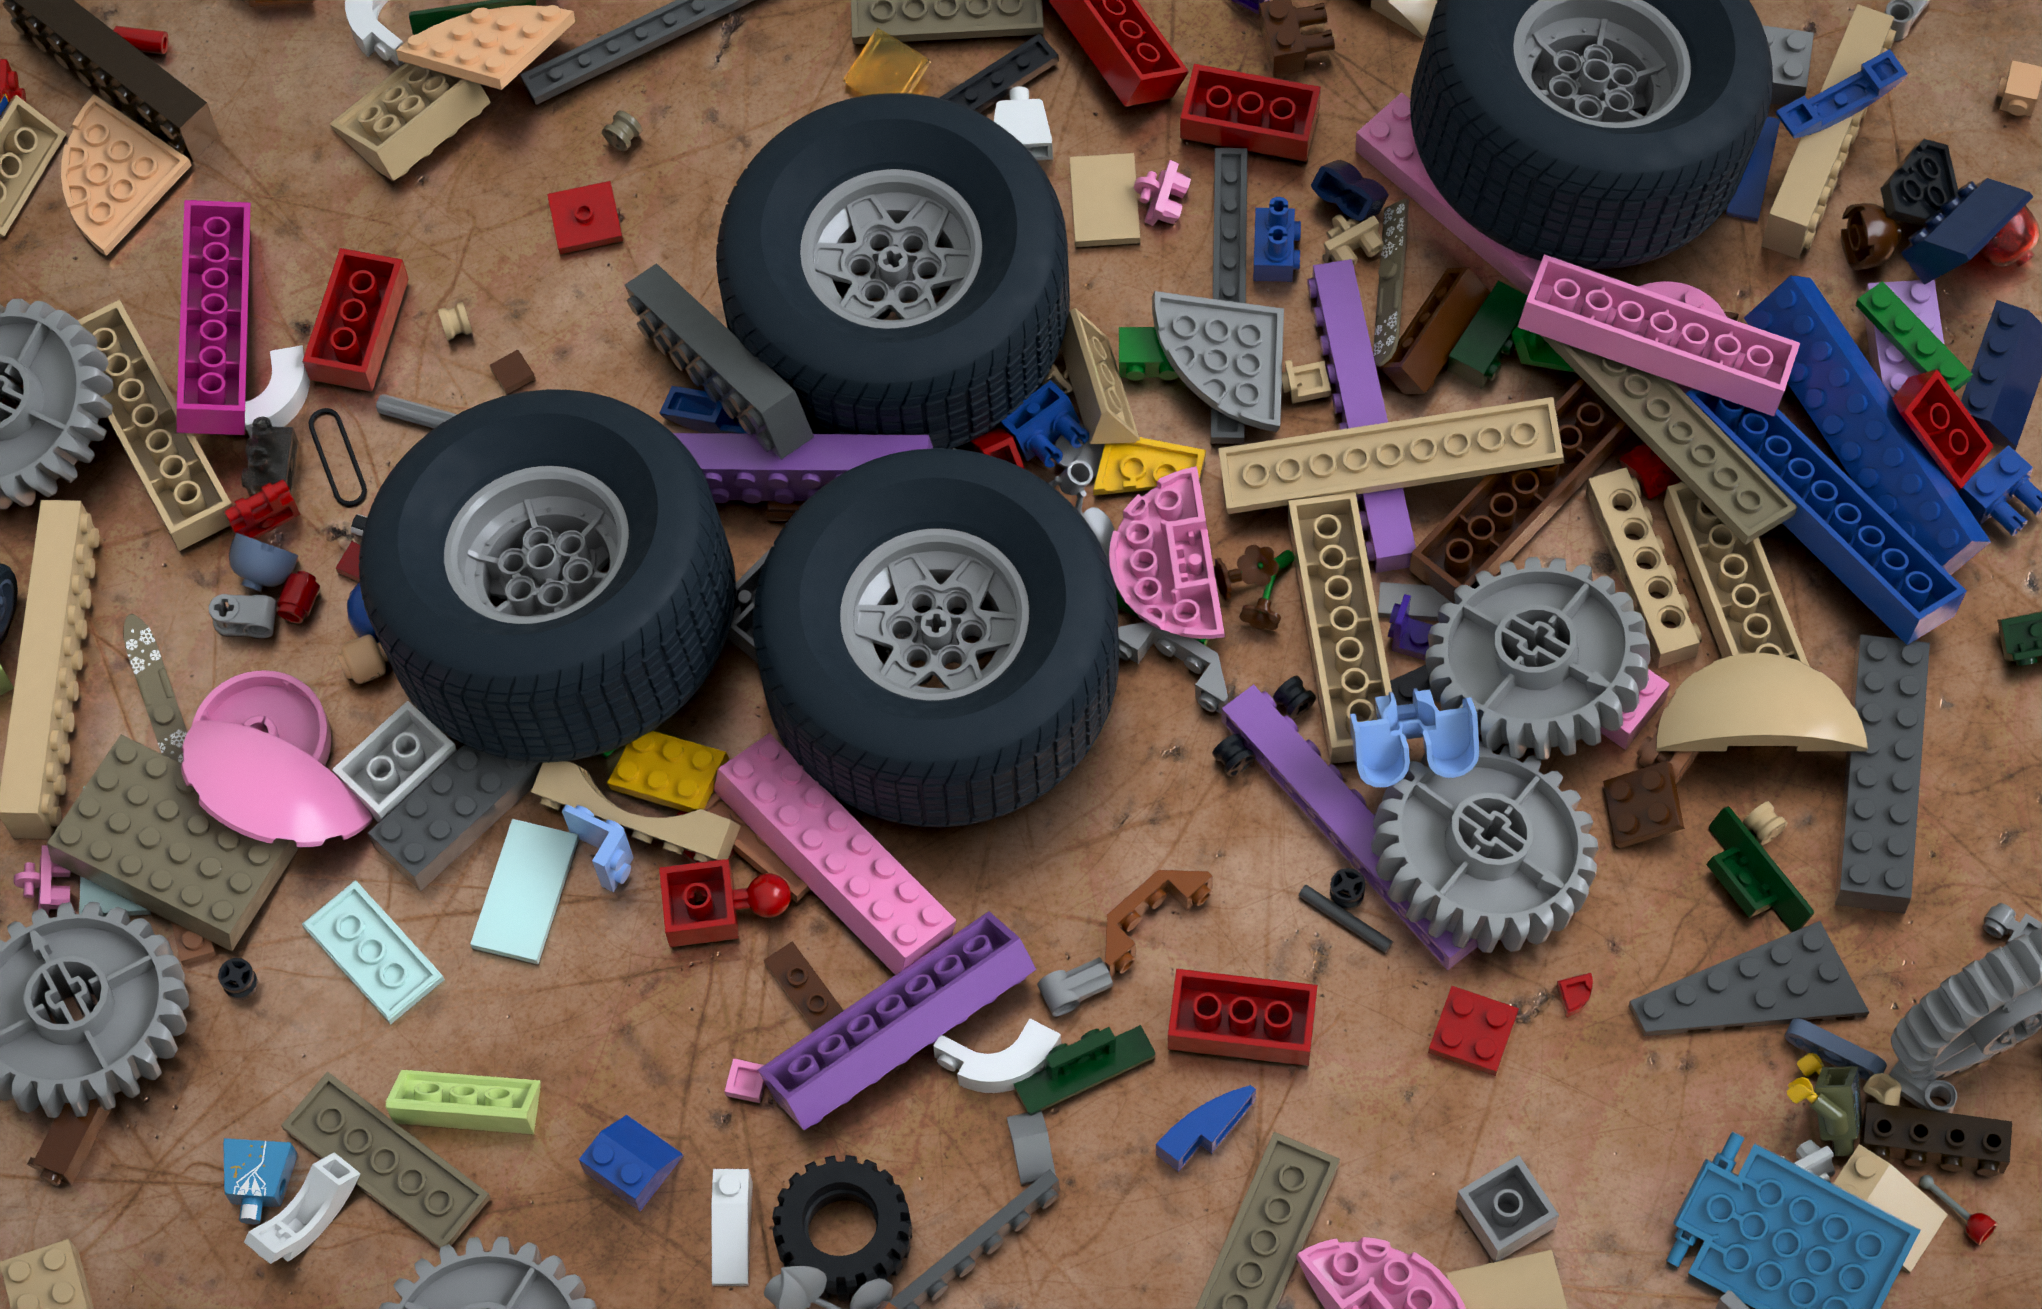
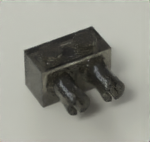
M258 417L252 423V438H248L246 441L248 468H243L242 487L247 489L251 497L262 491L261 487L270 482L273 485L284 479L292 495L299 445L293 427H273L269 418Z

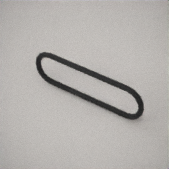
M319 409L310 416L308 422L309 430L334 497L342 505H357L365 498L367 488L342 420L333 409ZM322 413H330L335 417L359 479L362 492L354 501H345L340 497L314 429V419Z

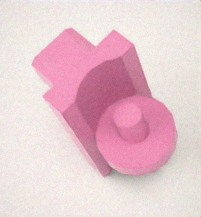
M1170 160L1166 170L1159 173L1157 180V174L1153 171H1149L1147 177L1136 179L1134 189L1141 195L1139 201L1147 204L1149 199L1152 198L1144 221L1145 223L1153 226L1159 219L1163 222L1174 224L1179 219L1182 205L1168 199L1169 194H1173L1183 198L1191 181L1190 178L1177 172L1179 163Z
M42 845L39 873L35 872V863L27 862L24 864V872L15 874L14 885L24 888L23 896L25 898H33L34 889L39 888L38 910H45L49 916L50 909H58L61 903L70 902V886L51 885V877H70L71 871L53 863L50 859L47 845Z

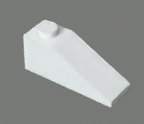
M713 1169L711 1203L712 1286H749L753 1188L749 1169Z

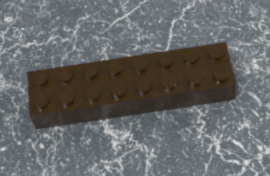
M4 0L3 6L12 16L10 22L22 35L28 33L33 37V41L44 52L50 50L64 68H73L86 85H95L108 102L112 104L117 102L131 120L136 121L139 119L144 123L146 130L158 138L162 137L167 141L168 145L184 154L191 161H194L220 136L206 101L76 1Z

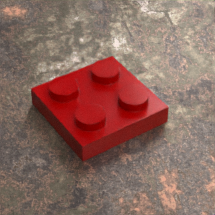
M1451 986L1428 1053L1496 1076L1519 1008Z

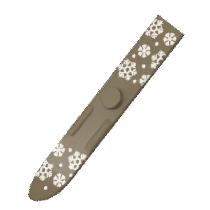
M1407 198L1384 208L1382 233L1384 244L1378 270L1379 285L1373 355L1375 365L1378 367L1384 365L1392 358L1399 341L1409 199Z
M129 614L126 616L123 626L125 648L162 755L182 764L183 751L181 750L188 732L160 651L150 628L136 615Z

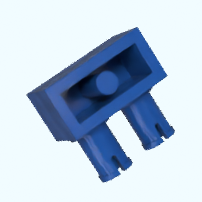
M1283 197L1272 198L1269 208L1255 207L1253 281L1293 282V269L1300 270V250H1294V241H1300L1301 221H1295V208H1288V201Z
M1051 380L1032 393L1027 400H1023L1024 403L1010 415L1007 414V417L1000 423L1001 427L1013 436L1019 454L1027 461L1036 455L1048 468L1055 466L1051 458L1057 463L1062 460V451L1052 444L1061 435L1070 442L1073 448H1080L1082 446L1077 439H1080L1084 444L1089 440V432L1079 424V418L1069 397Z
M2009 445L1974 474L1958 493L1979 525L1988 518L1993 517L2011 536H2015L2028 522L2026 518L2022 517L2007 503L2011 498L2016 496L2035 516L2039 515L2042 510V492L2030 482L2033 467Z

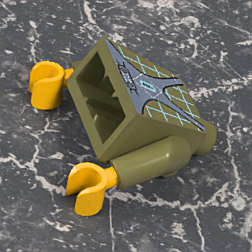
M1808 1053L1797 1061V1065L1806 1077L1815 1072L1818 1073L1819 1077L1815 1085V1092L1809 1079L1800 1077L1788 1084L1787 1095L1795 1104L1804 1099L1810 1102L1809 1107L1818 1114L1821 1140H1832V1151L1835 1156L1852 1155L1854 1153L1853 1140L1858 1138L1862 1127L1858 1066L1824 1067L1821 1058L1817 1054Z

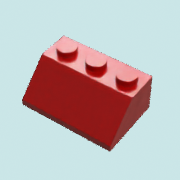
M1938 369L1908 377L1892 399L1901 416L1955 489L1960 490L1994 446Z

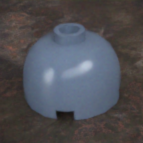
M239 533L235 534L229 550L230 566L235 574L244 578L242 585L260 592L263 586L276 587L283 584L289 574H292L298 558L297 554Z

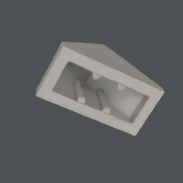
M1042 1111L1034 1115L1023 1113L1007 1117L1021 1186L1034 1183L1049 1169L1055 1174L1048 1131Z

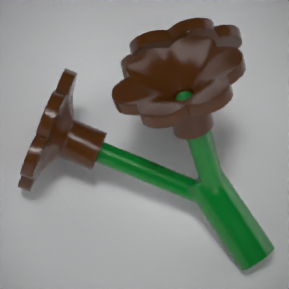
M1249 545L1245 550V555L1238 558V568L1229 571L1221 558L1215 559L1214 573L1219 592L1225 600L1231 599V584L1243 580L1246 584L1256 583L1258 586H1265L1263 596L1258 599L1257 605H1244L1239 616L1243 622L1249 623L1252 628L1258 630L1265 628L1276 630L1278 628L1281 616L1271 611V601L1269 598L1276 574L1295 560L1294 554L1290 550H1285L1274 558L1272 548H1260L1257 545Z

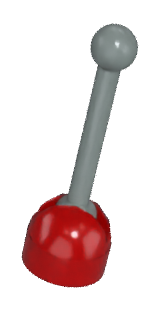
M1923 1175L1920 1178L1919 1183L1922 1188L1930 1189L1967 1220L1966 1233L1978 1245L1984 1243L1994 1232L1998 1223L1984 1213L1969 1214L1936 1186L1934 1179L1930 1175Z

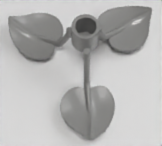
M1061 435L1055 442V446L1063 453L1062 460L1057 464L1066 469L1060 476L1055 477L1048 484L1052 487L1058 485L1065 494L1077 496L1075 508L1095 533L1110 563V541L1112 533L1115 531L1111 520L1102 510L1095 507L1089 508L1082 513L1083 498L1086 496L1084 488L1090 483L1092 478L1097 477L1105 444H1090L1089 440L1084 444L1080 439H1077L1082 446L1080 448H1073L1070 442Z
M810 1266L782 1267L781 1274L774 1276L764 1289L765 1298L774 1304L776 1309H806L810 1307L812 1302L826 1309H842L819 1298L826 1287L827 1278L824 1272L818 1268ZM881 1278L866 1282L854 1294L849 1309H877L882 1301L889 1302L891 1300L893 1285Z

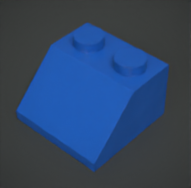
M625 1115L597 1135L579 1158V1162L585 1174L641 1212L682 1159L683 1154L637 1121Z

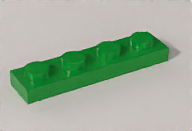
M1883 281L1857 299L1856 307L1921 374L1938 369L1954 392L1971 381L1973 374Z

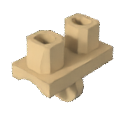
M1341 215L1335 216L1332 219L1334 228L1326 232L1329 240L1324 243L1325 253L1322 255V258L1326 263L1352 259L1353 266H1355L1358 258L1353 250L1361 247L1368 257H1373L1383 250L1384 243L1378 233L1379 222L1376 217L1372 216L1359 223L1358 220L1352 218L1346 221Z

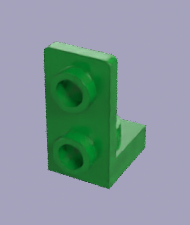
M1518 325L1511 333L1521 364L1575 372L1539 334L1521 329Z

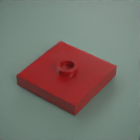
M611 181L547 194L559 254L623 241Z

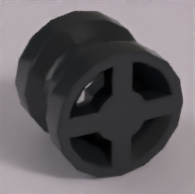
M1293 676L1285 681L1273 695L1274 701L1279 705H1284L1286 714L1291 719L1304 714L1314 704L1317 697L1311 690H1306L1303 687V681L1299 676Z
M1233 734L1227 737L1212 752L1213 757L1224 764V771L1229 777L1240 774L1256 759L1254 752L1245 748L1244 739L1240 734Z
M1351 868L1337 871L1331 878L1329 894L1331 901L1347 911L1360 906L1365 893L1364 877L1360 872Z
M233 958L227 960L219 969V982L230 998L244 1000L255 993L258 987V979L252 966L246 960Z

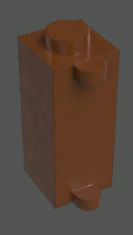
M97 1098L89 1100L87 1115L76 1118L70 1103H64L60 1115L55 1118L36 1157H30L27 1165L39 1170L41 1173L40 1178L50 1184L59 1186L62 1181L73 1185L110 1110L105 1111L102 1109Z

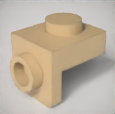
M1292 360L1285 361L1286 372L1282 373V388L1284 393L1290 392L1292 404L1331 396L1325 361L1293 367Z

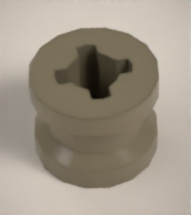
M619 110L613 116L612 124H607L602 129V135L613 147L621 151H627L631 146L632 138L638 137L643 130L640 123L634 117Z

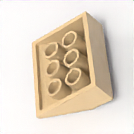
M405 63L329 125L378 172L394 181L404 176L419 160L430 155L434 148L445 139L455 135L461 126L470 119L477 117L482 112V109L491 102L479 83Z

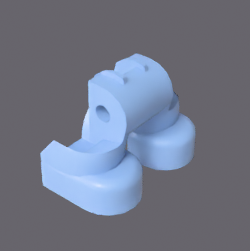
M1414 688L1412 692L1413 704L1397 706L1393 692H1389V695L1375 697L1377 720L1357 722L1356 714H1350V733L1353 741L1354 759L1360 778L1366 784L1373 787H1389L1401 781L1407 774L1410 764L1407 739L1423 737V746L1429 767L1435 774L1445 778H1456L1471 771L1479 758L1478 717L1472 698L1462 699L1463 708L1439 711L1434 704L1430 689L1418 691L1417 688Z

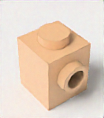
M2012 60L2007 78L2001 77L1996 94V96L2002 97L1999 110L2008 111L2016 116L2025 115L2032 117L2042 81V67Z

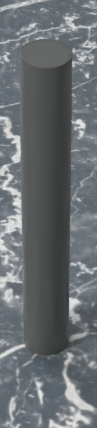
M1304 885L1301 889L1299 897L1381 951L1387 953L1392 946V940L1313 888Z

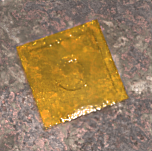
M877 27L843 79V82L864 96L885 93L911 94L931 61Z

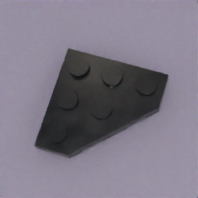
M1923 139L1913 147L1880 188L1886 217L1926 227L1924 223L1938 212H1943L1940 207L1955 196L1959 197L1956 193L1958 186L1948 145Z

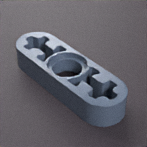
M1792 1019L1784 1035L1785 1039L1795 1047L1808 1053H1815L1822 1060L1836 1067L1858 1066L1859 1078L1868 1081L1874 1074L1884 1073L1887 1067L1886 1062L1876 1054L1803 1019Z

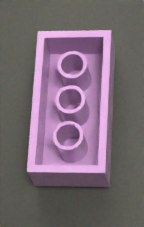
M1921 280L1884 282L1944 344L1935 280L1927 284H1923ZM1868 283L1865 293L1879 283ZM1864 315L1871 366L1891 396L1894 397L1908 377L1921 373Z

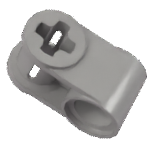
M221 594L211 600L209 614L213 619L215 630L221 635L268 638L273 635L277 601L266 595Z

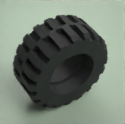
M834 1155L825 1157L826 1164L817 1166L815 1161L805 1165V1174L801 1176L796 1172L789 1179L790 1187L788 1189L782 1188L777 1197L779 1206L774 1207L772 1219L774 1227L772 1230L780 1260L785 1267L810 1266L820 1269L827 1278L826 1287L820 1297L829 1300L831 1294L838 1295L839 1301H850V1294H855L866 1282L878 1278L885 1279L888 1282V1277L891 1274L894 1276L898 1275L903 1268L901 1261L903 1258H908L911 1249L912 1224L904 1192L900 1185H895L893 1176L885 1169L881 1172L878 1171L877 1164L868 1159L863 1164H860L857 1161V1156L846 1155L845 1161L837 1162ZM854 1201L868 1207L875 1216L876 1232L871 1241L861 1250L844 1256L829 1255L814 1247L809 1237V1225L816 1213L833 1202Z

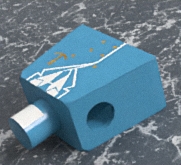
M224 1138L225 1195L230 1203L241 1205L240 1222L260 1224L263 1206H281L298 1153L291 1142Z

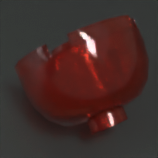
M2025 205L1978 252L1986 262L2001 267L2016 263L2020 267L2035 255L2032 249L2039 241L2040 229L2030 209Z

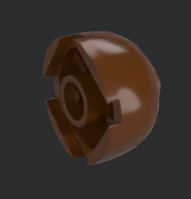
M1862 203L1848 206L1842 219H1848L1847 229H1841L1842 247L1846 260L1849 264L1857 265L1854 268L1855 270L1871 269L1885 264L1891 259L1897 249L1898 242L1901 240L1900 225L1895 222V219L1886 217L1885 208L1879 205Z

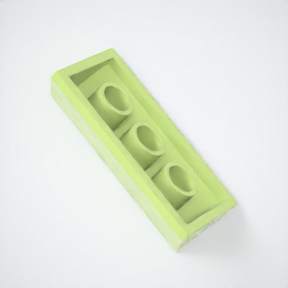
M401 1070L386 1100V1109L392 1121L396 1124L534 1134L541 1080Z

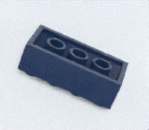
M1989 178L1976 185L1973 181H1970L1956 192L1959 197H1953L1940 207L1943 211L1942 213H1936L1924 223L1927 227L1926 229L1924 227L1908 238L1910 244L1901 254L1922 283L1927 284L1970 261L2033 198V195L2029 191Z
M1996 300L1971 371L1973 374L1971 381L1965 387L1961 402L1991 443L2003 447L2009 445L2016 451L2042 376V323L2029 310Z

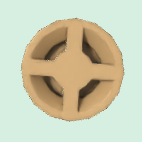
M463 302L457 303L454 308L449 310L446 308L437 309L447 341L454 339L460 333L465 335L473 333Z
M1767 801L1755 808L1745 818L1743 824L1748 830H1753L1757 834L1756 840L1761 845H1765L1777 837L1785 829L1788 822L1783 817H1778L1774 813V806Z

